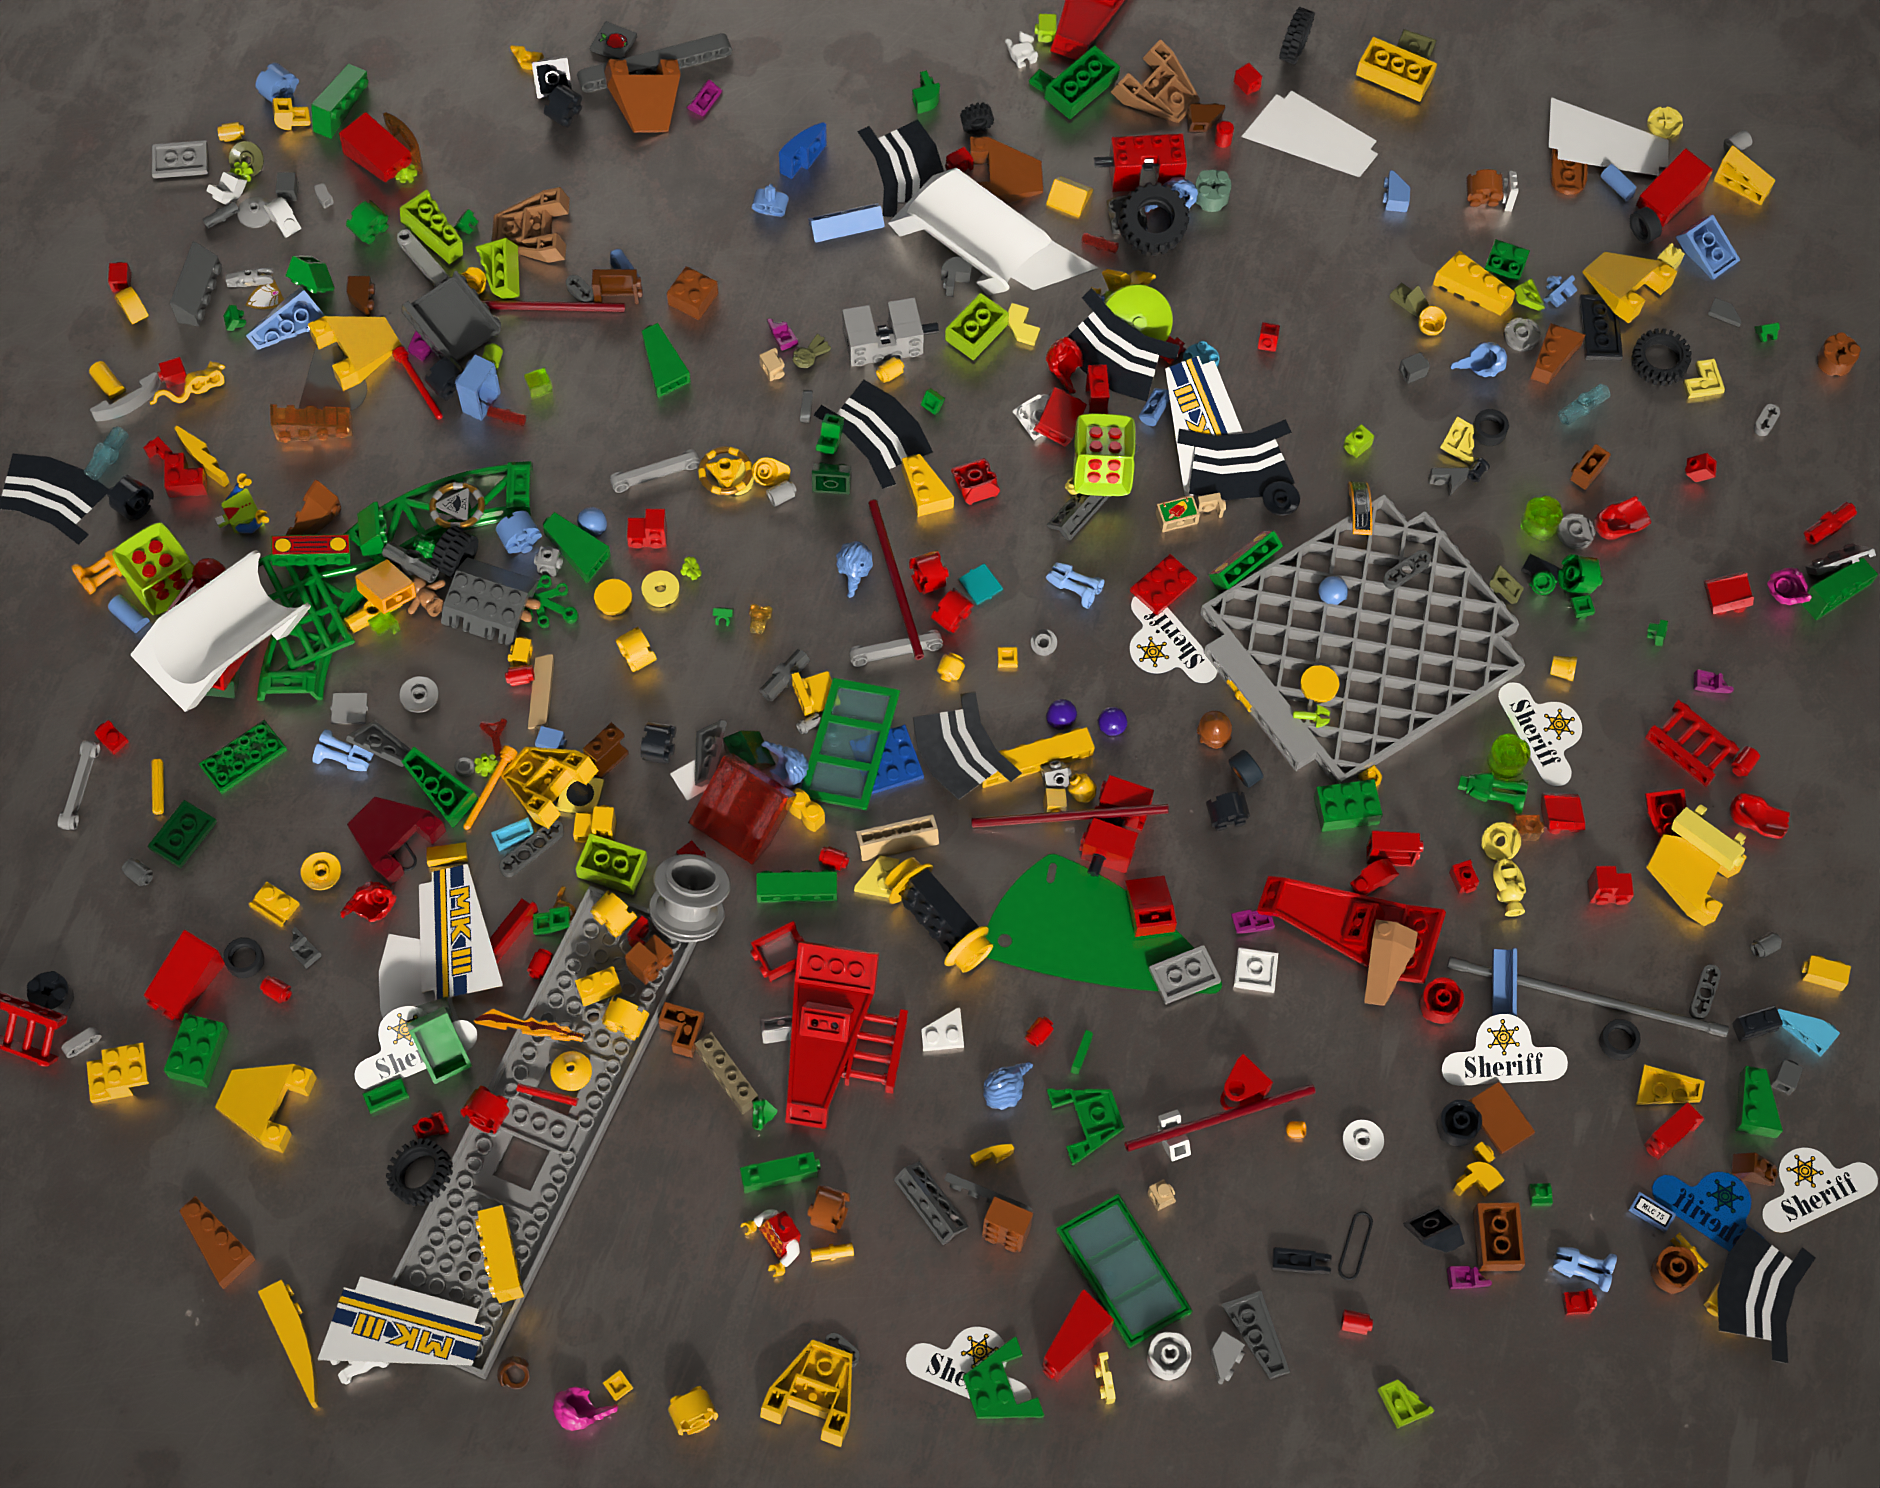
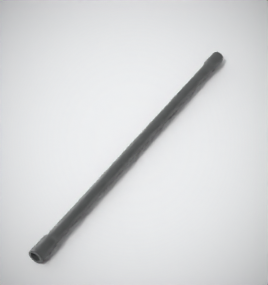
M1449 957L1447 968L1492 978L1491 967ZM1517 974L1518 985L1705 1031L1709 1034L1725 1038L1728 1034L1729 1026L1707 1022Z

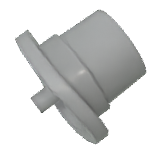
M1038 630L1031 638V647L1038 655H1050L1057 647V637L1050 630Z

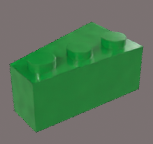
M1745 1066L1740 1072L1735 1128L1737 1132L1777 1138L1783 1132L1767 1069Z

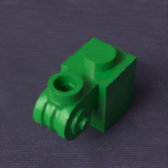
M420 532L419 536H415L413 540V550L419 552L424 558L432 559L439 539Z

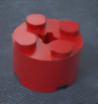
M937 550L909 560V568H913L914 571L911 577L919 593L923 592L922 594L944 588L947 585L946 577H949L947 567L942 565L941 556Z
M953 588L938 604L939 611L936 612L934 610L931 619L948 632L954 634L959 629V623L962 618L966 620L970 616L974 604L969 598Z
M1445 977L1434 979L1428 983L1420 997L1419 1004L1423 1017L1438 1024L1452 1022L1464 1003V993L1452 979Z
M480 1085L478 1089L473 1091L460 1112L464 1118L467 1115L470 1118L469 1123L485 1133H490L492 1130L493 1134H495L510 1110L507 1106L508 1100L501 1095L495 1096L490 1093L488 1088Z

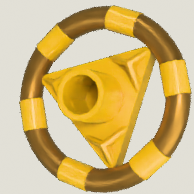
M724 446L712 449L703 456L698 467L699 479L703 486L710 492L718 495L738 493L749 484L752 478L751 460L743 451L734 447ZM723 453L739 457L738 459L731 460L721 458L718 462L708 463L712 458ZM743 461L746 475L741 482L732 487ZM705 467L725 488L712 485L707 480Z

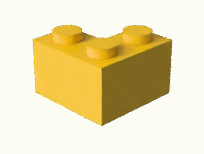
M600 805L599 807L594 806L593 813L587 811L576 813L573 831L574 841L576 843H586L590 834L615 841L617 821L614 808L608 805Z

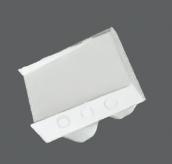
M1039 394L1013 410V413L1033 440L1043 436L1033 429L1049 399L1047 394Z

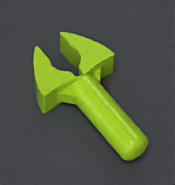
M1317 705L1314 712L1294 710L1292 713L1293 718L1313 720L1316 723V728L1325 726L1330 721V719H1322L1320 715H1330V711L1320 705Z

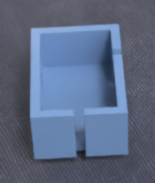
M475 354L466 363L465 370L457 376L455 381L462 412L482 421L490 406L480 402L479 399L493 405L501 393L495 364Z

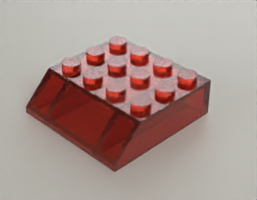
M735 754L724 755L688 823L753 865L770 846L797 794Z

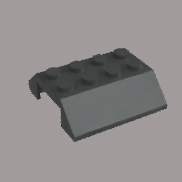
M467 557L455 572L443 604L441 624L456 629L460 623V617L464 618L462 628L464 632L469 631L470 634L483 638L487 637L489 640H493L496 629H499L498 643L503 644L505 642V645L511 647L519 636L516 630L528 598H533L539 580Z

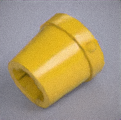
M1553 656L1550 675L1573 681L1577 657Z

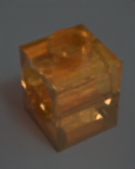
M1516 815L1512 823L1519 831L1521 841H1538L1541 834L1544 833V823L1540 822V815ZM1525 826H1530L1533 830H1528Z

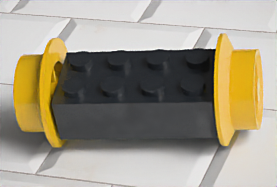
M914 857L906 859L891 871L884 882L891 891L888 899L889 902L895 904L902 901L904 907L913 913L916 920L928 930L930 936L936 939L943 951L948 954L944 961L946 966L956 964L962 972L970 971L981 963L993 948L991 942L986 938L989 928L987 926L979 927L931 873L933 870L931 863L921 865Z

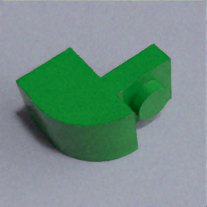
M927 70L920 72L921 87L912 89V101L917 114L934 109L940 100V84H934V80L932 77H929Z
M831 414L825 415L822 421L821 435L816 444V451L824 454H834L838 451L842 437L844 417Z

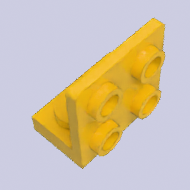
M1106 269L1102 272L1109 291H1116L1130 284L1149 285L1151 280L1156 278L1154 273L1135 270L1129 275L1126 272Z
M826 671L808 678H801L799 672L791 674L792 686L804 717L823 712L832 684L829 672ZM839 696L837 697L835 707L841 705Z

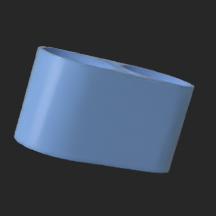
M769 184V186H765V189L756 190L752 209L758 213L781 217L785 215L789 197L784 193L776 192L773 184Z

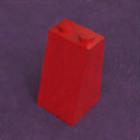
M367 112L363 113L339 133L343 153L385 183L389 179H393L399 171L408 167L412 162L410 151Z
M1685 148L1639 196L1636 206L1639 209L1643 207L1652 209L1657 214L1662 227H1664L1705 190L1713 169Z
M184 930L144 993V997L148 1001L146 1004L155 1011L157 1009L163 1011V1015L169 1020L173 1021L176 1019L181 1022L185 1013L190 1011L224 967L225 963L218 950Z
M1085 1289L1081 1291L1044 1357L1043 1372L1051 1380L1054 1378L1058 1382L1112 1329L1114 1319Z

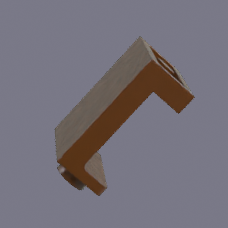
M637 269L592 270L594 302L602 303L603 296H634L635 304H639V298L643 297V289L641 287V277L637 275Z
M612 722L583 748L584 754L589 756L599 770L595 774L599 779L605 777L629 754L628 750L620 744L625 734Z

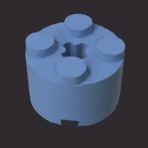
M271 63L266 66L268 69L265 72L262 70L256 80L258 93L271 103H273V98H291L292 101L299 79L279 63Z
M517 511L512 513L513 517L508 519L506 516L496 527L498 537L509 554L519 552L525 554L530 552L533 548L532 546L542 536L529 513Z

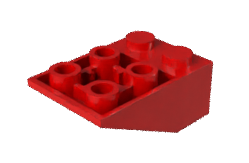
M1165 875L1125 880L1135 937L1175 932L1177 921Z

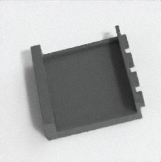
M456 270L453 273V277L412 303L407 301L402 304V314L440 360L445 357L450 359V356H453L456 361H459L500 334V320L496 316L493 317L488 305L485 302H481L477 292L468 286L466 278Z

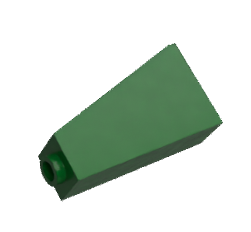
M656 323L642 330L643 343L657 397L659 398L690 383V372L660 325Z
M555 512L545 519L543 523L545 536L560 551L582 579L588 583L611 556L609 546Z

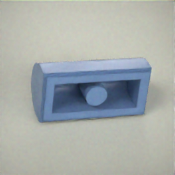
M1610 164L1602 172L1601 178L1625 201H1628L1634 197L1636 186L1619 169Z
M621 249L611 251L610 264L614 269H634Z
M1154 388L1139 414V418L1143 423L1149 426L1157 424L1170 401L1169 390Z
M123 595L115 596L108 605L109 611L135 634L150 622L149 618Z

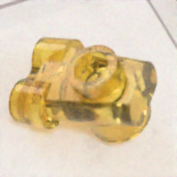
M750 605L751 633H764L767 621L771 618L773 612L770 606Z

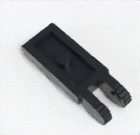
M1274 1247L1272 1270L1330 1274V1267L1315 1266V1260L1328 1262L1331 1261L1332 1256L1310 1250Z

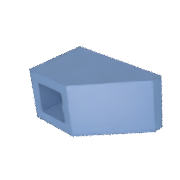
M1390 170L1388 177L1384 179V188H1387L1383 194V203H1386L1385 210L1407 212L1410 203V186L1393 170Z

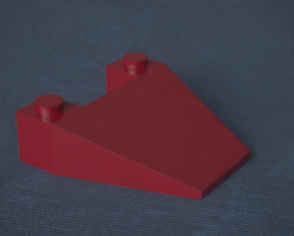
M374 797L347 823L374 873L390 888L405 874L402 865L392 855L415 832L431 845L446 832L444 823L429 810L379 797Z

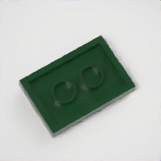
M183 800L147 847L181 869L216 825L217 820L188 801Z

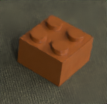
M686 266L667 292L668 305L700 320L718 295V283Z

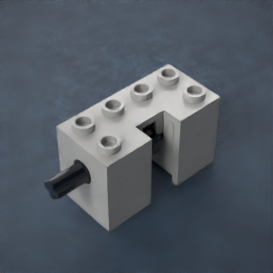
M915 297L888 302L889 316L887 322L889 329L886 325H880L877 331H875L870 305L842 309L843 333L851 366H863L868 363H881L892 357L901 359L909 356H919L923 354L924 335L939 333L938 323L921 325Z

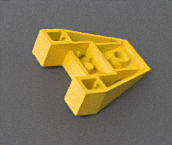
M1604 252L1588 265L1582 273L1611 310L1624 321L1630 323L1640 314L1645 299L1635 293V291L1643 284H1646L1662 295L1671 287L1677 271L1664 261Z
M324 316L308 323L310 335L318 349L337 342L347 359L332 365L335 378L343 391L361 383L385 362L396 348L402 346L385 317Z
M524 747L502 772L501 778L535 823L549 829L561 815L553 804L555 799L573 779L587 785L599 770L589 756L577 750Z
M1664 834L1646 868L1687 916L1706 926L1716 920L1723 904L1707 894L1717 872L1727 878L1739 873L1747 856L1743 854L1744 860L1739 867L1734 866L1729 871L1683 837Z
M295 1064L231 1070L215 1108L264 1147L284 1153L292 1134L288 1127L274 1123L273 1120L287 1089L309 1097L317 1077L313 1070Z
M812 1339L769 1388L761 1407L760 1417L781 1425L787 1407L796 1408L825 1419L821 1440L841 1447L850 1422L852 1354Z

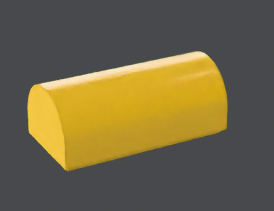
M98 361L90 367V375L110 400L126 391L125 387L104 361Z

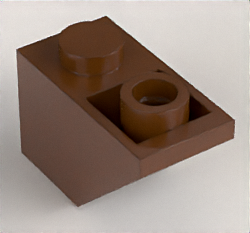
M1217 103L1190 104L1187 112L1188 132H1207L1222 117L1225 105Z
M348 276L347 295L349 302L366 317H370L371 310H374L372 294H375V284L371 282L370 276Z
M1756 1152L1733 1154L1732 1174L1742 1181L1775 1186L1778 1174L1776 1165Z

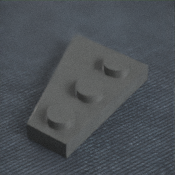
M719 720L697 731L695 785L698 787H703L714 780L727 721Z

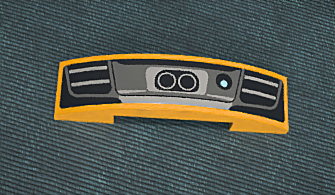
M1348 481L1349 496H1351L1352 532L1353 534L1372 535V503L1369 484L1367 482Z

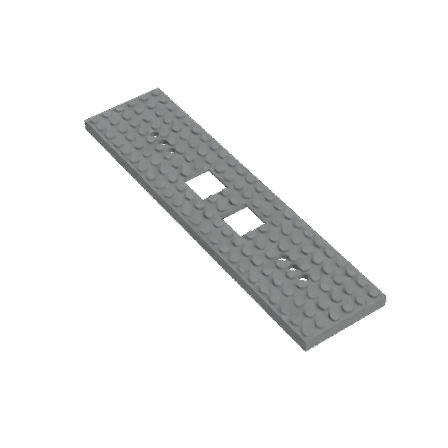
M589 886L522 1019L526 1021L532 1017L538 1022L547 1020L548 1023L556 1022L560 1026H568L572 1031L585 1035L582 1038L583 1042L576 1040H554L550 1036L523 1034L521 1029H517L488 1086L490 1093L495 1096L501 1095L508 1100L507 1106L510 1110L508 1116L495 1134H493L492 1130L490 1133H485L469 1124L451 1160L453 1167H450V1169L453 1170V1174L447 1175L451 1179L450 1183H443L447 1188L445 1191L442 1189L438 1190L440 1193L438 1198L433 1195V1201L429 1203L389 1283L390 1285L479 1309L475 1323L485 1326L473 1365L453 1366L483 1379L487 1378L652 1037L659 1022L664 1003H668L697 943L677 941L663 935L652 924L649 909L622 898L620 899L628 906V912L631 913L633 911L637 919L621 936L615 938L609 933L608 928L604 925L605 923L600 925L590 913L591 907L606 893L592 886ZM641 916L645 917L649 923V932L642 940L647 942L655 934L673 950L674 956L671 964L663 967L659 971L658 977L653 982L649 981L646 985L628 970L625 955L632 949L628 944L627 933ZM614 966L622 993L608 997V1000L603 1004L595 1002L583 1006L575 980ZM612 997H615L616 1000L621 998L637 1005L638 1011L641 1013L643 1010L649 1013L648 1019L635 1041L626 1038L624 1033L619 1030L617 1033L606 1029V1026L602 1024L601 1019ZM597 1013L599 1015L598 1020L594 1022L589 1021V1014ZM535 1022L520 1023V1025L530 1027L531 1030L547 1029L570 1035L560 1031L556 1026L546 1027ZM564 1052H580L591 1063V1079L586 1086L580 1089L576 1097L579 1098L577 1106L572 1105L567 1116L532 1102L533 1095L516 1091L518 1083L537 1088L549 1063L552 1064ZM569 1066V1067L567 1068V1070H568V1071H573V1070H574V1067H573V1066ZM513 1136L550 1151L531 1191L493 1176ZM503 1205L508 1217L524 1297L499 1303L497 1297L493 1298L492 1292H490L488 1280L491 1277L488 1276L484 1265V1259H487V1257H484L481 1250L480 1234L475 1223V1219L479 1218L477 1211ZM479 1252L481 1258L477 1262H472L469 1260L471 1253ZM462 1272H471V1278L468 1281H462L460 1279Z

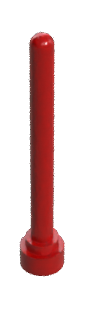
M404 346L396 348L392 352V356L397 362L402 363L436 419H442L443 414L409 362V353Z

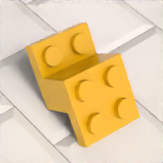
M143 1042L101 1050L102 1059L86 1062L90 1101L92 1103L134 1095V1086L149 1084L146 1050Z

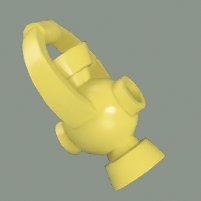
M1501 858L1493 869L1494 881L1499 889L1497 898L1500 902L1508 904L1505 910L1506 916L1522 915L1525 913V910L1519 902L1526 892L1523 875L1512 860ZM1501 866L1508 867L1509 869L1501 870Z

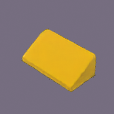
M467 843L426 847L428 867L468 862Z

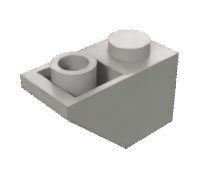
M1224 1331L1210 1353L1217 1382L1221 1385L1224 1380L1229 1382L1235 1371L1232 1369L1234 1363H1240L1245 1355V1352L1242 1351L1245 1344Z

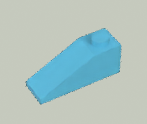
M1778 1009L1783 1022L1782 1027L1820 1057L1840 1034L1834 1025L1824 1020Z

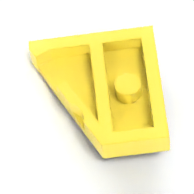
M1457 416L1440 446L1441 449L1470 466L1474 462L1472 452L1474 448V440L1472 438L1474 434L1473 425Z
M879 856L855 885L854 892L889 898L891 891L884 882L891 871L899 865L900 859Z
M1103 1352L1098 1355L1097 1365H1094V1372L1096 1378L1100 1377L1101 1386H1098L1100 1398H1104L1105 1403L1110 1404L1114 1403L1116 1397L1111 1371H1109L1107 1359H1109L1108 1352Z

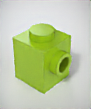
M1039 14L1038 24H1035V34H1038V42L1048 43L1054 41L1056 35V14Z
M1361 424L1346 436L1343 447L1347 453L1358 458L1372 446L1375 436Z

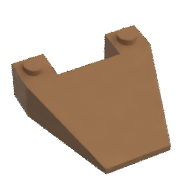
M1160 39L1142 58L1155 70L1141 85L1128 73L1111 93L1124 105L1179 123L1187 115L1190 104L1198 103L1200 98L1174 52Z
M561 187L547 189L495 214L491 242L507 238L518 245V255L547 263L565 260L566 243L557 233L551 234L552 217L569 214L570 198Z

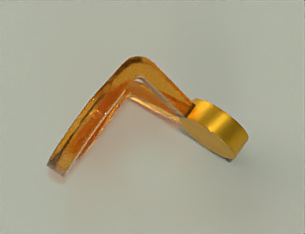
M561 886L553 908H557L559 903L569 906L572 910V915H570V921H572L576 908L572 904L561 900L566 890V887Z

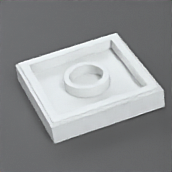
M1238 947L1234 987L1274 993L1278 953Z

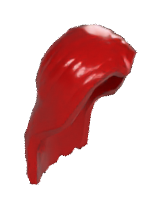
M1637 496L1607 506L1594 519L1596 532L1607 540H1614L1624 535L1635 533L1651 524L1645 506H1642V503L1638 501Z
M203 558L194 566L192 575L199 581L203 579L212 581L227 569L214 558Z
M1740 793L1731 801L1730 816L1736 824L1750 828L1763 836L1776 839L1783 838L1787 833L1790 812L1774 808L1762 797L1747 793Z

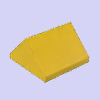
M1059 176L1054 179L1046 205L1080 217L1093 192V188Z

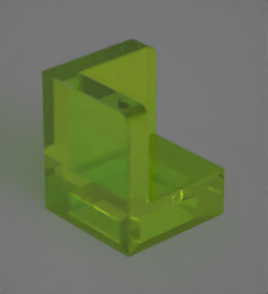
M545 368L524 375L532 399L553 392L552 384Z
M390 611L386 614L381 612L368 620L370 629L375 631L378 636L388 630H391L394 635L400 631L399 624Z

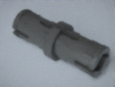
M233 201L221 209H215L214 213L202 218V220L209 229L221 221L225 222L227 218L240 212V210Z

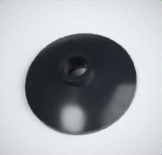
M1274 482L1264 490L1263 503L1273 514L1289 515L1298 508L1300 494L1290 483Z

